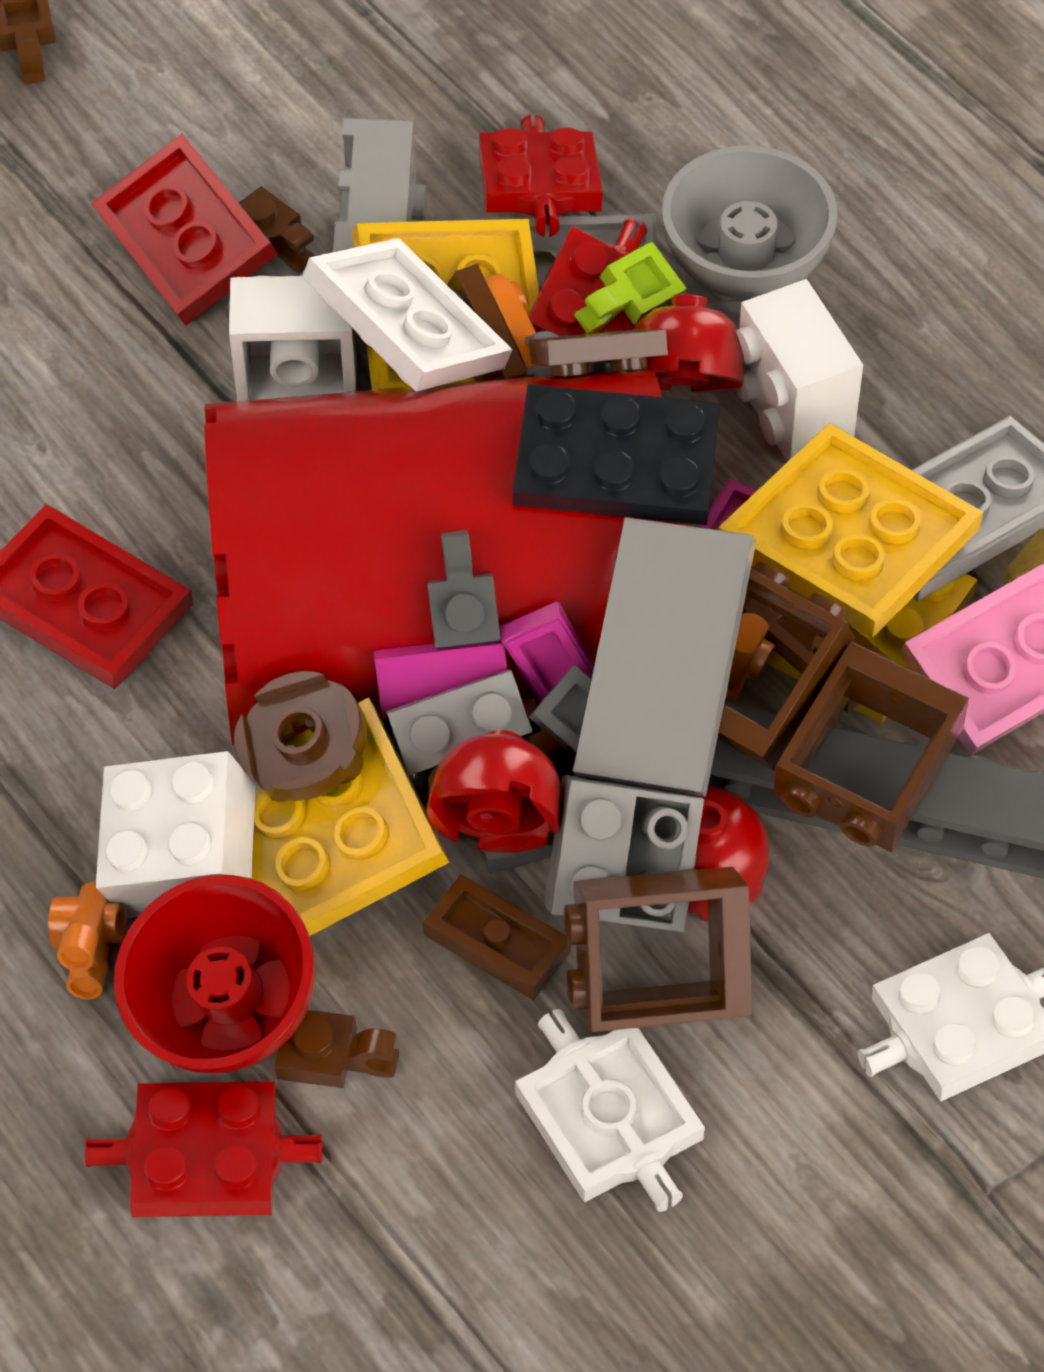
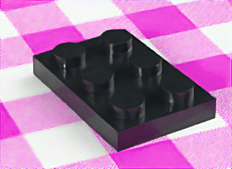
M528 384L512 490V506L707 525L720 403Z

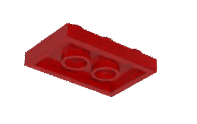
M183 133L91 203L185 326L230 292V278L250 277L278 255L270 241Z
M45 504L0 551V619L113 689H116L194 605L192 591L48 504Z

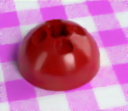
M211 875L192 879L171 888L152 901L129 928L121 944L115 965L114 990L117 1007L123 1022L137 1042L156 1058L183 1070L205 1074L227 1073L245 1069L261 1062L279 1050L291 1038L303 1021L309 1008L315 985L314 949L308 930L299 913L283 895L273 888L254 879L237 875ZM229 998V1000H226V1001H224V1002H219V1003H218V1000H223V999Z

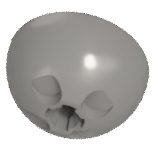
M743 145L725 147L710 151L693 159L674 175L667 186L662 201V221L667 243L681 267L695 281L711 291L740 299L754 298L804 280L817 268L826 255L834 237L837 224L838 210L836 200L824 177L802 159L781 150L762 146Z

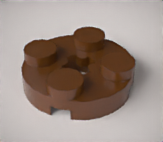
M300 671L286 674L270 681L254 695L258 702L250 709L247 718L241 714L236 724L234 746L238 761L250 779L274 801H302L322 796L340 784L353 781L363 768L362 753L367 742L365 715L352 693L342 684L340 686L338 683L328 681L323 674L312 671ZM306 724L309 730L314 732L311 740L305 745L297 748L295 745L286 746L288 740L296 737V727Z

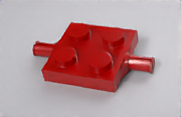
M527 114L521 120V130L504 128L496 132L479 133L478 153L486 213L533 215L535 218V230L538 235L545 237L547 224L549 237H552L560 229L558 215L570 212H602L603 189L593 131L558 128L552 132H545L544 119L540 115L535 114L533 126L531 114Z
M626 219L615 245L605 243L572 226L565 236L528 314L535 332L548 331L558 336L587 334L574 314L587 306L584 300L588 296L606 287L600 279V275L605 268L639 249L644 236L647 234V227L640 223L630 240L629 238L638 220ZM622 311L603 327L592 333L633 330L636 324L634 325L626 313Z
M275 1081L138 1083L135 1120L128 1131L127 1138L91 1139L87 1137L85 1141L86 1167L127 1166L131 1178L129 1204L132 1217L272 1215L273 1184L281 1170V1163L319 1162V1164H322L323 1135H281V1129L276 1120L277 1095Z

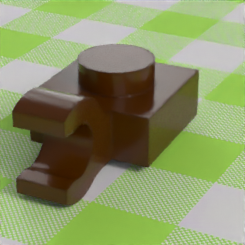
M0 0L1 52L18 49L24 84L46 81L40 46L56 43L48 0Z
M262 186L238 202L270 241L278 253L277 256L295 272L301 273L304 271L309 258L316 255L305 247L314 241V235L301 224L300 214Z
M307 1010L298 1029L277 1052L274 1064L276 1077L278 1080L344 1088L348 1070L376 1077H394L400 1054L399 1049H394L396 1033L385 1029L372 1028L356 1034L357 1025L353 1015Z

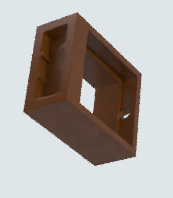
M758 561L754 569L751 568L743 610L752 597L824 638L769 729L764 728L724 704L718 739L774 771L776 764L850 641L853 642L856 637L847 622L843 620L847 612L842 607L813 592L809 600L788 589L791 584V580L775 568Z
M850 641L776 764L774 795L780 797L790 810L805 817H814L816 815L839 826L844 835L860 845L867 847L877 845L892 853L964 728L969 698ZM849 699L931 738L890 810L807 770Z
M733 866L573 881L574 904H567L564 907V927L568 945H576L577 969L567 971V994L571 1010L580 1011L591 1032L752 1016L749 886ZM708 900L710 981L602 992L599 910Z

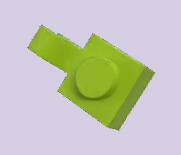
M651 241L608 265L600 275V279L606 287L588 296L584 300L587 306L577 311L574 316L587 334L600 329L622 311L626 313L635 325L653 309L670 305L672 296L682 295L687 288Z

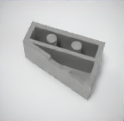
M343 118L342 138L344 140L345 169H339L338 190H342L339 221H335L333 252L353 248L351 232L357 223L415 222V219L425 220L427 205L426 185H416L413 121Z

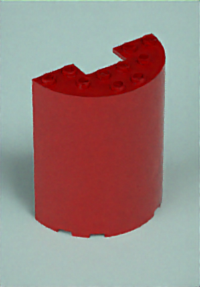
M648 367L637 370L597 371L573 376L548 375L451 383L417 392L412 387L205 404V456L211 544L217 593H219L216 594L232 745H234L236 724L241 714L247 718L250 709L258 702L254 695L270 681L294 672L312 671L323 674L328 681L338 683L340 686L342 684L346 687L358 703L370 698L382 719L374 650L434 643L427 581L446 578L441 533L467 530L470 541L473 575L492 573L499 626L558 601L595 662L625 517L512 506V490L527 385L534 384L662 397L654 370ZM640 519L686 526V523ZM505 647L507 669L512 671L521 700L535 698L537 707L540 704L539 700ZM383 718L382 721L387 731H393L389 719ZM306 724L296 727V736L309 729Z

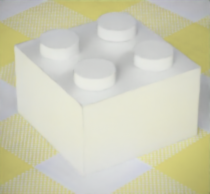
M302 276L230 278L229 338L237 401L358 391L356 331L333 308L324 302L323 298Z
M805 279L741 302L740 327L735 332L739 338L744 362L746 363V374H744L742 388L735 391L743 402L750 401L758 414L762 434L768 444L771 446L777 444L788 462L828 423L854 437L863 364L809 281Z
M228 751L105 766L103 772L96 889L110 903H122L127 919L138 917L152 901L164 892L192 879L211 875H237L252 878L256 784Z

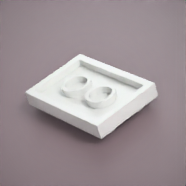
M399 238L310 257L302 278L416 392L505 369L513 349Z

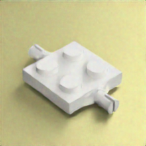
M987 933L874 984L872 1001L889 1024L891 1037L865 1049L858 1050L857 1054L861 1067L866 1069L865 1073L869 1077H872L876 1073L904 1061L908 1066L924 1076L941 1102L1043 1055L1044 1009L1040 1004V998L1044 997V967L1028 975L1022 973L1021 970L1011 964L991 934Z
M553 1010L552 1018L549 1013L544 1015L538 1022V1027L543 1031L556 1054L544 1067L516 1080L515 1094L583 1202L585 1203L621 1183L639 1180L655 1204L657 1211L668 1210V1202L671 1208L682 1199L683 1194L678 1190L663 1165L670 1157L704 1140L705 1127L640 1029L613 1030L603 1036L580 1039L565 1017L563 1010Z

